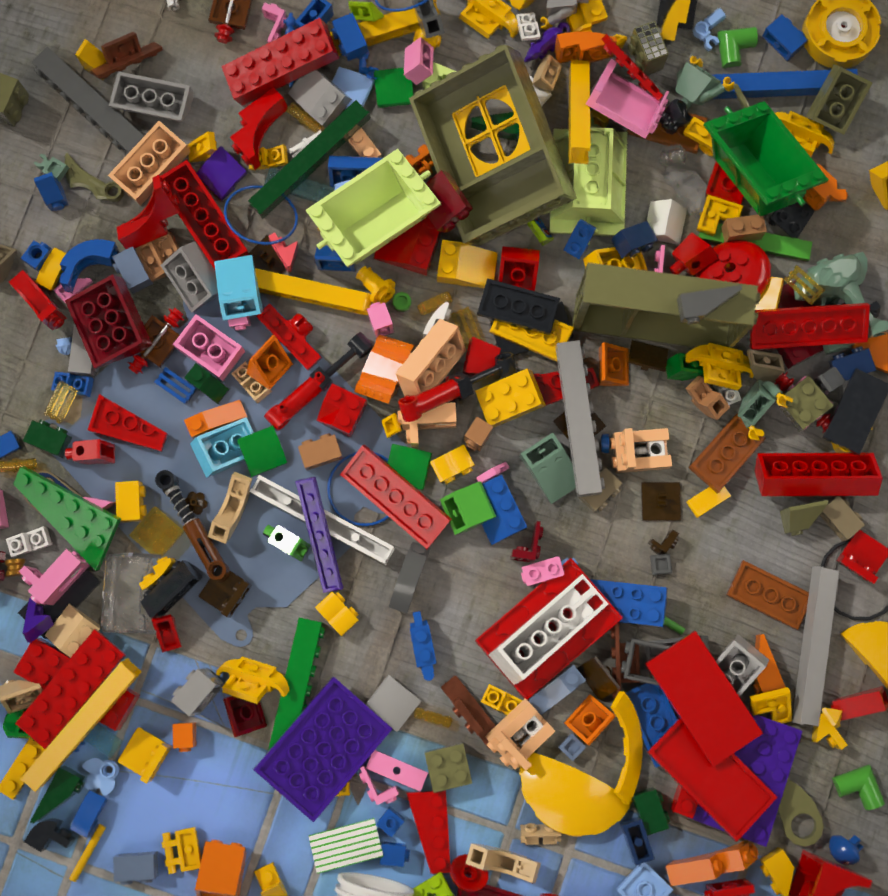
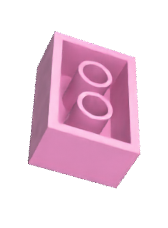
M195 314L173 344L177 350L222 382L245 353L241 345L197 314Z

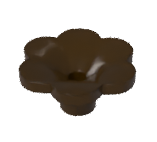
M192 491L188 493L185 499L186 504H189V509L197 515H200L208 505L207 501L204 500V494L201 492L195 493Z

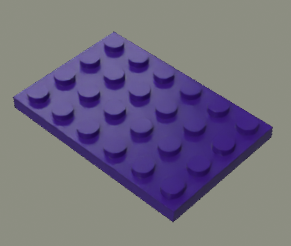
M333 676L253 770L314 823L391 732L392 728Z
M749 712L763 734L734 754L778 798L741 838L767 847L802 730L759 715L753 716ZM698 804L692 820L724 831Z

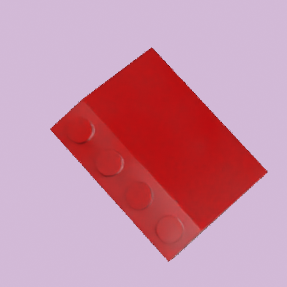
M427 216L377 250L374 259L427 276L441 232L436 230Z

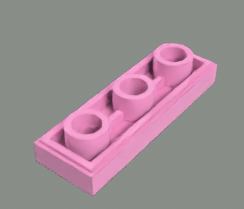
M374 750L371 754L366 769L420 792L428 775V772L377 750ZM399 767L401 769V772L396 774L394 773L393 768Z

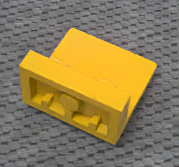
M138 727L119 757L118 762L140 775V780L147 784L153 780L172 746Z

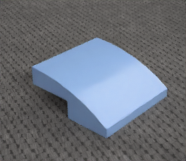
M339 67L332 83L352 99L345 107L346 110L355 100L364 106L375 81L355 71Z

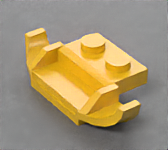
M468 0L467 7L459 16V19L487 39L498 28L500 30L504 27L507 28L511 38H514L519 31L517 19L511 11L512 8L501 0Z
M589 0V3H577V13L567 17L566 20L571 32H592V25L606 21L608 15L602 0Z
M792 111L789 113H775L809 156H812L815 147L818 148L821 143L826 145L829 149L828 153L832 154L834 140L831 134L823 129L824 125Z
M708 343L707 345H700L685 354L687 363L699 361V365L703 366L704 383L739 390L742 387L741 373L743 371L749 373V378L754 377L749 359L743 354L742 350Z
M243 656L240 659H231L224 662L216 671L218 676L222 672L229 673V679L222 686L223 693L256 704L259 703L267 691L272 692L274 688L283 697L290 691L286 679L276 670V667Z

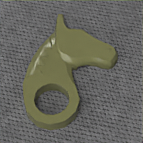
M787 779L778 808L784 834L796 845L805 847L815 844L823 832L824 824L812 798L800 786ZM798 814H808L813 819L814 829L806 837H798L792 832L791 823Z

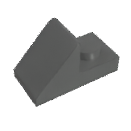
M836 367L831 368L813 380L825 395L845 383L844 378Z

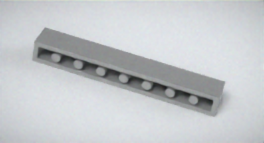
M580 340L557 343L555 349L577 498L600 495L602 489H605L604 478H600L599 470H602V463L600 458L597 459L596 451H599L598 439H594L593 433L596 432L595 420L592 421L591 419L593 404L588 399L591 390L590 384L586 383L585 376H588L587 365H583L582 357H585L584 346H580Z

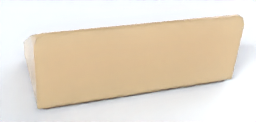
M549 54L541 60L532 84L552 92L563 66Z

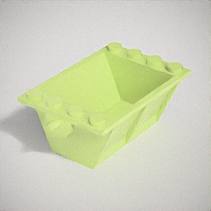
M590 118L591 148L588 151V164H569V129H553V138L577 199L550 212L549 233L572 234L578 221L582 219L596 227L593 235L615 236L625 227L627 132H616L614 128H602L600 125L594 124V118Z
M396 149L306 209L307 214L319 228L320 235L323 238V241L316 245L317 248L320 250L327 245L332 252L335 250L348 268L354 263L358 264L425 219L431 211L441 205L440 201L423 181L431 175L430 171L427 170L419 176L399 149Z

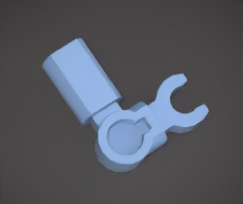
M721 8L715 10L703 21L698 22L693 28V35L704 42V47L707 51L712 49L709 42H713L716 46L719 44V39L712 36L710 30L726 18Z

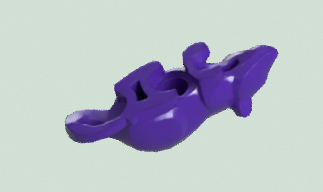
M560 22L557 27L547 29L537 42L531 43L524 62H530L538 57L543 59L547 51L553 52L557 34H562L563 28L566 29V33L570 32L569 25L566 22Z

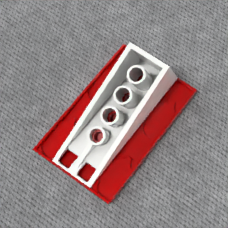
M572 558L562 565L565 573L563 576L543 581L475 640L523 699L526 698L528 700L623 619Z

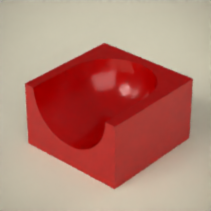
M803 850L788 896H842L846 888L860 886L870 889L872 880L848 867Z

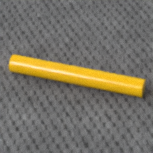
M98 825L69 877L71 881L76 882L106 826Z

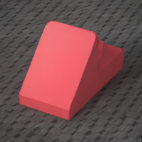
M276 233L268 236L269 242L282 239V237L278 238ZM284 241L271 244L287 272H291L299 247L298 241L287 247Z

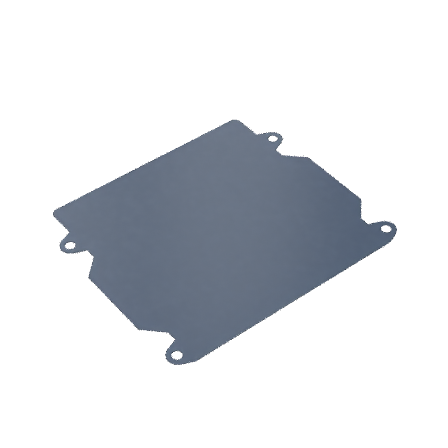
M260 293L263 309L270 303L279 312V310L262 293ZM216 297L192 313L183 301L188 321L181 328H171L180 335L195 314H197L241 345L245 350V353L222 382L218 379L229 389L219 404H216L197 389L185 405L154 383L165 367L186 381L184 377L196 362L175 349L161 368L147 359L149 367L141 369L143 374L140 372L135 374L128 368L130 365L127 362L134 361L133 355L109 364L94 378L90 397L83 396L81 417L73 425L59 418H49L45 421L50 424L54 423L68 431L67 435L72 437L68 448H72V444L75 441L95 439L115 444V463L81 464L74 462L73 459L67 460L65 455L63 458L52 455L93 498L116 502L115 482L140 481L143 483V486L145 485L146 497H143V505H146L147 515L144 516V521L119 523L118 527L154 566L157 565L156 561L166 556L168 558H175L176 562L188 561L203 578L183 598L221 640L234 646L243 647L248 645L253 637V630L247 615L255 607H287L319 577L312 546L309 547L302 561H299L268 542L269 538L263 535L267 525L274 528L279 525L311 545L306 522L250 493L241 519L228 542L224 544L212 539L230 571L252 585L232 617L228 618L199 598L200 592L210 577L182 528L184 526V523L181 522L182 518L178 516V511L174 510V504L170 503V497H167L162 489L156 485L155 477L160 471L168 470L178 478L183 498H187L188 493L192 491L204 494V500L207 501L208 505L200 515L193 513V516L200 518L209 534L212 520L220 511L225 500L232 474L237 472L252 478L249 491L257 481L258 475L251 477L246 463L243 461L206 478L190 445L194 439L191 437L184 420L200 412L240 400L248 416L247 420L255 433L272 426L264 417L268 410L288 397L319 366L325 372L331 365L322 357L308 371L280 342L293 365L270 389L272 392L257 404L231 373L245 361L248 364L251 357L273 334L256 317L257 315L250 316L251 326H246L245 330L235 331V328H230L228 320H223L219 297ZM337 371L330 377L333 384L358 395ZM167 373V378L172 380L174 383L182 387L187 392L191 391L189 388H187L185 385H183ZM165 380L161 381V383L185 399V394ZM328 388L294 415L285 427L276 431L287 464L259 475L298 496L295 481L316 476L324 510L339 517L329 502L327 485L333 468L340 460L307 471L298 446H301V443L306 440H319L320 436L331 433V435L335 434L343 458L357 452L364 444L373 452L379 453L388 459L392 444L408 446L397 434L387 438L382 419L368 404L351 437L318 422L317 417L329 390ZM99 394L166 432L168 435L162 452L88 431ZM354 456L342 462L334 472L330 484L331 499L340 514L351 521H354V515L363 507L376 513L385 514L340 475ZM166 477L163 481V484L168 485L171 481V478ZM116 504L108 508L107 511L116 515ZM331 536L336 560H338L351 546ZM204 547L205 550H206V552H207V554L209 555L211 561H213V559H212V557L210 556L208 550L206 549V547ZM240 629L245 630L247 633V637L243 641H239L236 638V632Z

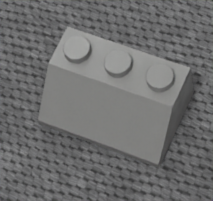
M196 241L180 247L160 265L191 313L218 297L216 272Z

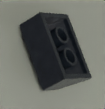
M177 561L171 567L172 571L168 575L164 574L158 579V585L154 589L150 588L143 594L144 599L141 601V604L151 619L164 616L203 578L188 561Z

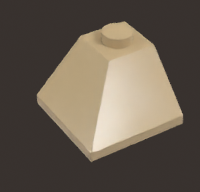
M10 680L0 686V701L7 713L11 714L28 708L43 689L37 683Z

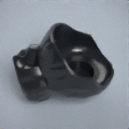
M675 99L668 105L665 112L662 113L659 122L662 124L664 131L672 135L677 132V128L688 125L692 117L688 114L687 105L682 100Z

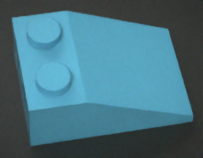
M246 417L199 435L190 443L206 478L244 461L237 439L254 433Z

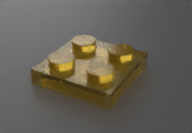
M154 506L129 536L154 558L159 560L179 539L184 530Z

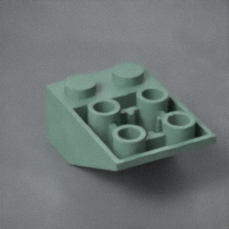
M551 433L520 454L519 457L551 504L576 489L572 462L554 433Z

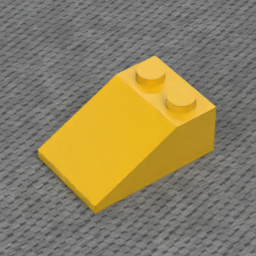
M442 240L437 282L485 288L487 278L494 280L498 253L462 242Z
M611 247L594 250L583 258L585 267L587 263L648 271L642 251L633 258H630V256L621 258L617 249Z

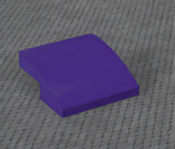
M220 146L196 174L222 201L248 173Z

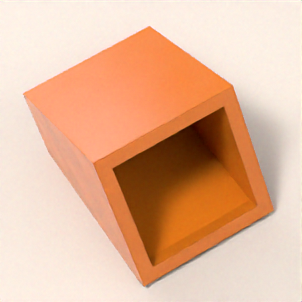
M219 840L205 842L195 886L197 896H240L246 860V848L242 844L231 843V845L223 844Z

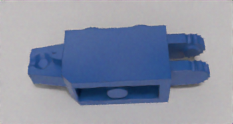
M421 611L413 612L414 623H410L411 639L416 665L421 667L424 679L430 681L435 677L433 673V664H437L428 622L427 620L422 621Z

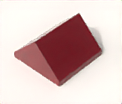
M234 696L223 699L234 738L267 727L260 701L256 704Z

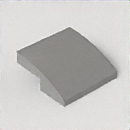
M388 674L365 705L393 730L398 732L420 704L421 700Z

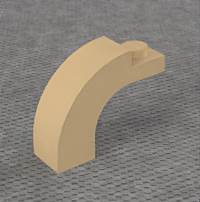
M237 472L232 474L223 505L212 520L208 534L209 538L224 544L228 542L246 507L252 478Z
M473 843L470 845L466 864L481 870L502 872L530 883H536L541 865L540 862L531 860L518 853Z

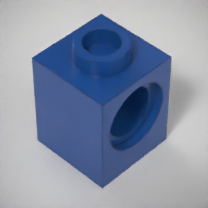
M34 240L21 259L40 272L45 260L51 253V247L44 242L39 244ZM42 252L41 257L35 259L36 254Z
M389 806L376 825L392 838L404 823L405 818Z
M383 841V857L380 858V865L404 867L405 862H409L410 850L406 849L407 844Z

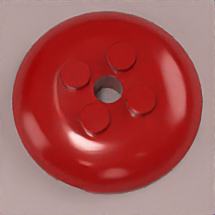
M733 240L714 246L713 250L718 259L695 274L696 278L758 286L757 293L761 295L770 281L771 263L765 251L758 245L746 240Z

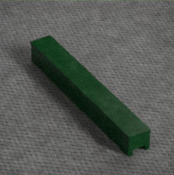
M355 100L256 192L248 202L260 217L264 219L321 166L329 156L336 152L371 119L370 112Z

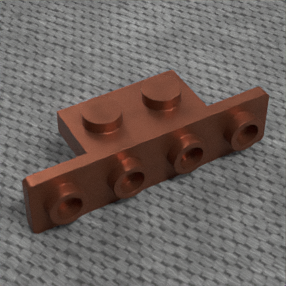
M131 32L101 45L106 63L92 69L91 73L99 79L108 78L110 74L116 71H123L129 65L138 64L147 57L156 56L158 52L163 51V48L155 42L140 47L137 34Z
M619 623L611 628V639H615V647H611L612 659H615L616 667H612V677L616 679L620 687L621 683H640V681L624 678V673H621L622 661L627 660L628 654L624 653L626 643H620ZM635 644L630 673L640 675L639 645ZM621 688L613 693V699L616 698Z
M453 676L441 686V689L455 706L452 708L459 718L463 716L467 721L464 725L471 734L475 732L487 746L489 741L485 736L496 725L459 678Z

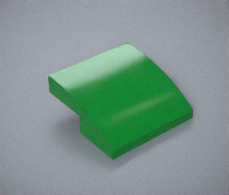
M404 68L374 71V77L377 78L375 80L378 108L411 105L409 98L413 96L412 81L404 76Z
M273 426L237 439L251 477L287 464L285 454Z
M392 444L387 464L416 489L424 490L432 453Z

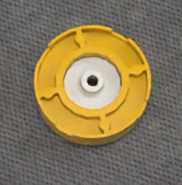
M817 0L810 9L802 26V32L808 39L804 45L805 49L815 61L823 66L832 68L835 64L844 69L854 67L866 59L880 38L881 18L879 12L870 0Z

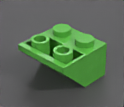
M481 481L452 492L440 499L445 513L452 519L450 525L455 535L470 531L496 517Z

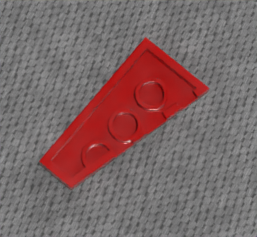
M606 34L602 38L605 44L603 48L610 55L613 53L617 57L615 59L621 67L626 66L628 68L627 73L634 80L637 78L640 81L639 85L645 91L648 90L659 101L663 94L654 82Z
M587 368L588 376H585L586 383L590 384V390L599 387L600 384L594 369ZM558 371L534 374L546 406L563 400Z
M100 394L88 427L90 432L161 452L168 435L163 430Z
M446 790L435 793L433 791L406 792L430 873H450Z

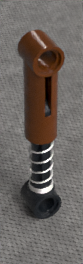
M168 470L160 471L155 477V483L167 497H170V503L174 504V510H177L178 516L182 518L181 522L184 523L182 528L206 568L208 576L218 582L225 581L230 575V569L225 564L212 539L208 537V532L200 518H195L192 514L193 511L188 507L189 504H186V498H183L181 495L182 491L179 488L178 478ZM166 477L171 478V481L168 485L163 484V481ZM204 547H206V549L208 550V552H209L210 556L212 557L213 561H211V559H210L209 555L207 554V552H206V550H205ZM221 566L223 569L222 574L215 576V569Z

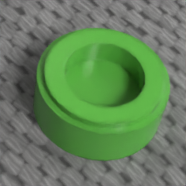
M399 292L393 297V307L397 311L405 312L411 307V298L407 293Z

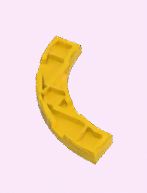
M619 691L611 705V709L624 730L625 737L623 741L626 762L622 768L614 793L624 804L629 805L640 777L643 742L636 710L627 694Z

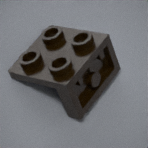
M221 566L215 570V576L222 574L223 569ZM230 571L229 577L223 582L210 578L200 592L199 598L219 610L224 616L231 618L252 585Z

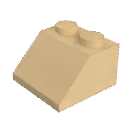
M69 603L45 636L60 651L71 658L94 629L100 630L101 625Z

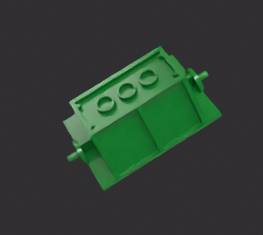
M765 101L733 112L727 106L724 109L727 115L704 123V127L711 134L714 159L760 217L796 202L803 206L806 203L803 200L806 190L826 183L829 180Z

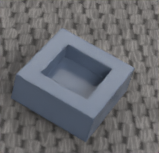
M570 733L558 748L574 761L586 746L573 733Z

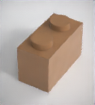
M759 215L728 218L721 226L724 242L760 240L767 232L764 216L760 217Z
M476 417L464 435L465 446L474 452L476 450L481 451L492 434L493 426Z
M324 434L320 436L319 440H306L301 443V446H298L307 471L343 459L335 434Z

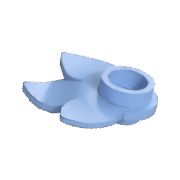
M99 758L87 760L82 767L90 774L85 781L84 788L90 790L100 788L103 796L112 792L115 787V778L119 774L117 762L114 760L103 761ZM108 766L113 768L112 773L107 772Z

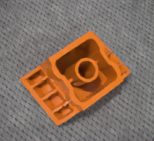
M817 164L829 180L826 183L806 190L803 200L815 211L819 210L828 201L846 202V189H837V180L821 164Z
M379 334L354 392L389 404L400 387L395 373L408 359L414 345Z

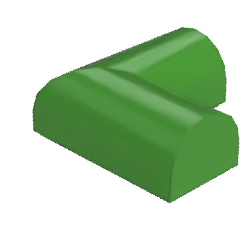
M756 27L723 30L717 33L722 68L741 66L739 49L757 46L758 32Z
M869 764L832 777L839 797L858 791L865 810H872L885 805Z

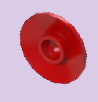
M468 854L459 855L450 866V875L453 882L464 891H480L486 886L489 879L488 870H481L466 864Z

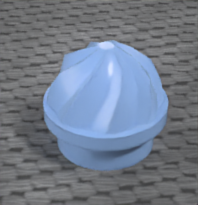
M72 337L56 339V347L59 353L69 355Z

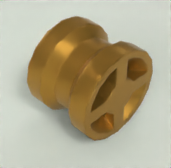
M25 559L5 560V565L8 568L6 576H22L19 571L24 567Z

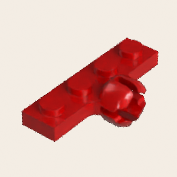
M269 303L263 309V312L256 316L308 371L322 359L306 341V336L313 330V327L301 314L298 313L291 320H286Z

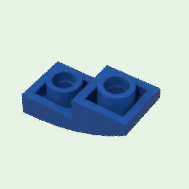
M55 372L51 390L90 397L94 378Z
M89 790L74 817L70 830L88 839L98 822L97 817L108 800Z

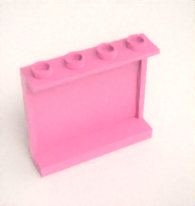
M610 59L586 105L641 137L646 138L649 133L653 134L665 106L669 101L666 99L669 92L666 91L662 99L657 101L652 94L612 72L617 62Z

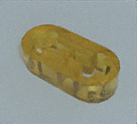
M444 292L420 303L417 308L420 315L424 316L436 311L445 302L450 304L453 302V299L449 292Z

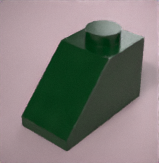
M197 363L194 364L184 377L188 383L216 404H219L229 391L224 384Z

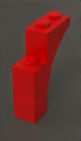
M274 87L238 113L242 119L240 124L243 128L230 136L233 142V150L237 155L241 153L244 163L247 166L251 165L255 170L261 166L259 151L266 131L279 116L289 110L284 98Z
M160 175L152 177L153 192L144 210L135 218L116 227L118 240L125 249L132 246L135 249L167 235V226L169 224L166 218L179 213V198L175 193L172 194L170 185L166 180L163 181Z
M24 270L9 281L11 286L36 313L41 322L52 331L64 324L67 317Z

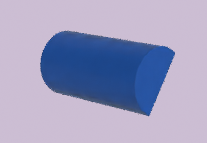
M329 156L330 188L335 189V184L353 179L383 158Z

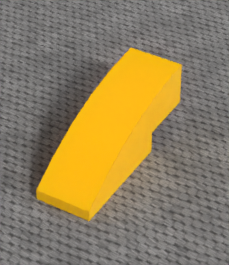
M675 0L661 28L660 34L663 40L675 41L678 23H686L691 0Z

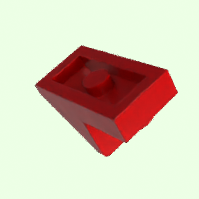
M170 614L152 619L162 652L182 647L176 629L175 617Z

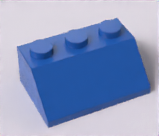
M503 475L483 483L482 485L496 515L495 518L481 524L490 544L494 545L525 530L527 525Z

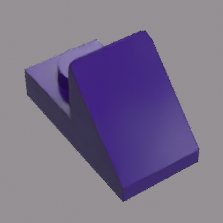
M29 598L22 632L27 643L33 642L54 625L49 615H43V606L37 604L31 598Z

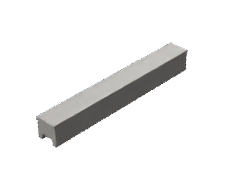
M812 566L792 722L801 725L819 726L839 571L822 566Z

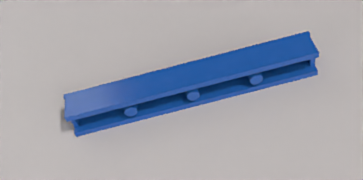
M846 69L858 75L857 69ZM830 70L711 75L719 79L721 84H723L725 77H730L731 82L728 84L732 82L738 84L745 98L810 96L819 93ZM725 90V92L713 99L737 98L735 90Z

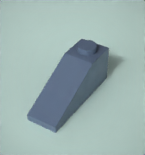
M571 664L527 701L542 715L586 680L577 668Z

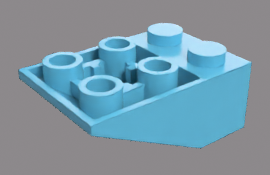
M248 255L214 261L223 320L261 314L263 307L253 256Z

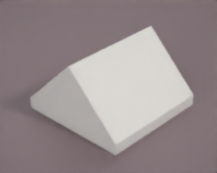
M673 199L651 201L646 221L655 233L657 241L680 245L687 209Z

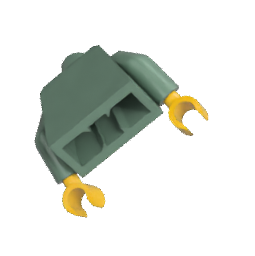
M692 56L690 62H686L684 67L677 73L676 92L683 96L682 101L687 105L688 111L692 103L703 105L725 92V90H734L735 82L728 84L731 82V78L725 77L723 84H721L719 79L701 68L703 66L701 58L697 60L696 56Z
M757 380L742 399L738 417L742 419L746 428L750 429L748 433L750 439L759 440L758 436H764V431L755 428V425L776 399L777 404L788 408L786 401L793 402L791 397L782 394L783 392L771 381L763 382Z

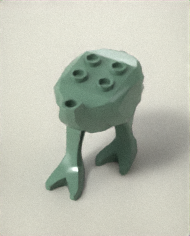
M859 252L847 256L840 254L829 261L827 258L817 262L816 266L807 269L808 272L795 282V299L799 301L807 300L814 303L815 306L837 305L840 298L846 304L865 303L859 286L866 276L867 257L864 252ZM869 311L868 338L888 334V321L874 318ZM855 343L823 345L825 355L848 349V346Z

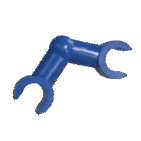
M368 50L367 54L357 57L359 59V73L366 75L369 79L376 80L377 78L373 76L375 70L379 71V69L372 66L366 67V60L369 56Z

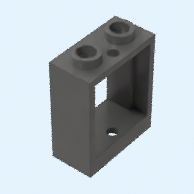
M631 638L630 642L626 641L624 653L628 655L627 660L622 661L621 673H624L623 677L658 685L652 677L630 673L635 644L666 650L670 646Z

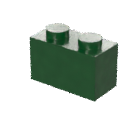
M41 419L39 422L32 420L23 441L63 458L65 450L72 440V437L67 435L68 431L57 427L55 430L50 427V423Z
M650 788L635 793L632 800L638 817L642 819L647 836L669 829L668 823L670 818L668 812L663 811L661 803H664L661 792H657L655 788Z

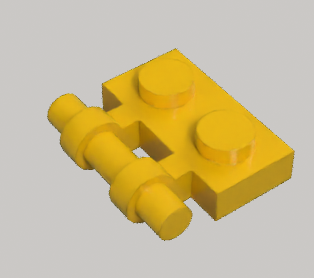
M196 827L176 830V839H171L170 832L162 833L163 842L161 843L166 855V860L164 861L165 866L168 867L169 874L176 873L175 865L180 864L181 872L200 868L201 855ZM173 846H177L179 857L174 858Z

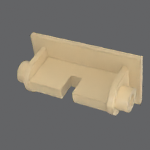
M528 823L520 825L521 843H525V845H539V838H543V844H557V842H561L562 834L545 824Z

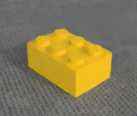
M528 368L475 391L485 419L493 428L546 406L533 371Z

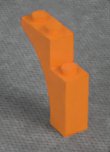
M744 840L733 846L711 853L673 860L666 865L670 884L675 886L714 880L722 873L746 870L758 859V850L753 842Z

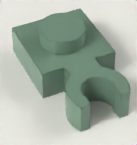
M40 154L39 156L43 159V162H34L35 166L42 170L44 175L52 172L60 182L69 170V167L54 157L49 161L44 154Z

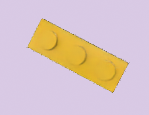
M29 738L1 781L0 792L12 800L16 799L25 785V782L20 780L21 777L46 749L40 746L34 739Z

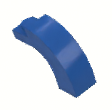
M95 239L82 242L70 249L60 262V267L64 272L61 274L60 283L64 291L72 293L79 274L90 265L101 264L113 267L112 264L115 261L112 256L119 252L116 243L109 240Z

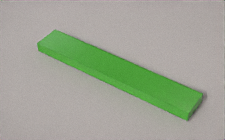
M718 223L714 236L699 232L698 237L708 242L723 243L724 239L721 229L723 224ZM765 233L760 240L749 241L761 247L768 254L803 261L810 260L811 241Z

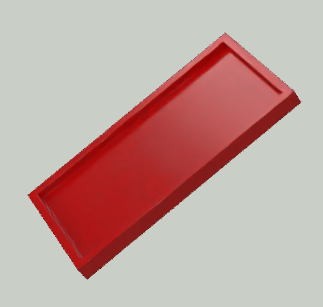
M696 631L691 632L670 646V648L645 663L712 767L763 734Z
M681 718L647 751L735 842L745 834L778 798L735 754L712 767Z

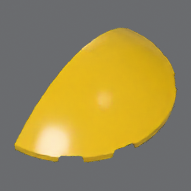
M888 622L859 623L841 632L840 635L862 662L871 668L888 689Z
M534 752L527 758L531 766L527 770L522 766L519 769L522 782L521 790L526 803L530 804L535 812V816L542 823L561 834L575 837L600 834L619 822L632 804V800L629 805L624 804L614 793L615 789L602 781L562 762Z

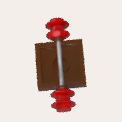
M213 0L208 20L209 23L217 24L216 29L219 32H216L214 36L218 42L224 44L231 42L232 37L229 35L234 33L232 28L245 30L252 0Z
M169 308L170 314L163 316L166 321L165 324L153 315L145 323L144 327L152 346L139 352L140 356L133 355V362H127L130 365L128 368L135 374L139 372L143 374L141 369L149 367L147 359L161 368L176 349L173 344L180 335L171 328H179L178 321H184L182 318L184 314L176 308L173 310Z

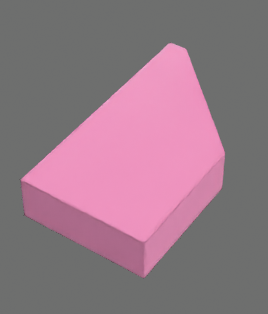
M90 278L77 279L72 293L65 292L61 284L53 291L65 302V300L85 290L93 281Z
M507 462L499 464L476 477V481H481L483 484L508 470L509 465Z

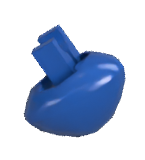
M842 835L831 836L829 849L835 861L843 865L858 863L860 860L859 851L863 849V846L860 844L861 839L855 835L849 840Z

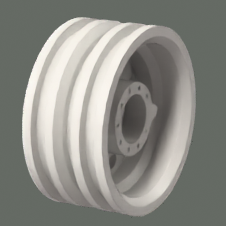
M354 872L338 874L337 881L339 883L335 887L336 893L339 894L336 896H413L414 890L411 887L400 882Z

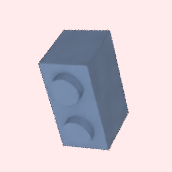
M133 246L112 256L115 261L112 264L117 274L121 273L127 288L133 294L153 284Z
M158 851L117 854L114 856V882H120V885L132 884L136 880H140V883L153 882V879L158 877Z

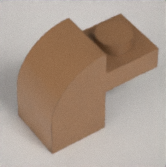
M697 376L685 388L692 397L691 401L710 418L718 420L730 408L721 393L712 391L709 385L704 383V378L701 376Z

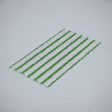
M374 818L308 836L317 874L383 857Z

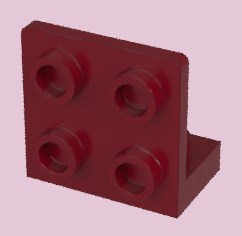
M536 521L534 524L531 552L528 551L529 548L517 546L516 549L511 551L510 560L533 563L535 559L540 557L541 546L537 545L538 540H541L544 527L540 526L541 521Z

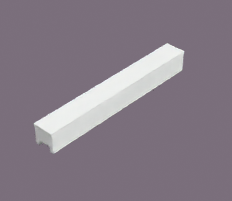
M258 475L257 481L249 492L305 522L299 496ZM324 510L330 536L387 565L395 550L394 546Z

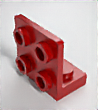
M859 530L853 535L836 561L867 582L875 584L878 580L875 574L888 557V548Z

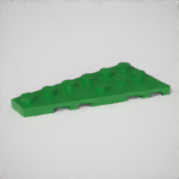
M20 467L13 485L95 571L100 570L121 518L27 467Z

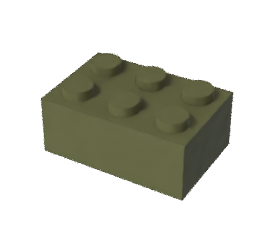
M834 64L806 116L844 135L873 82Z

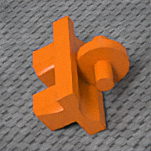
M423 144L419 147V155L415 158L412 155L405 157L418 174L421 175L427 170L431 174L433 173L431 167L434 166L427 145Z

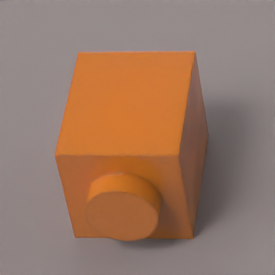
M196 722L173 724V748H179V752L191 751V748L197 746Z

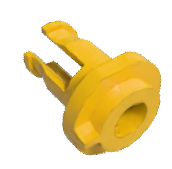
M367 266L362 267L358 271L356 278L370 291V301L373 304L377 302L381 304L387 303L394 296L396 283L392 279H382L371 270V267L367 268Z

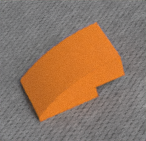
M577 31L557 34L554 53L559 63L568 62L571 59L590 61L592 63L612 58L613 53L610 55L603 48L605 44L602 38L606 34ZM610 36L615 43H617V39L615 37Z

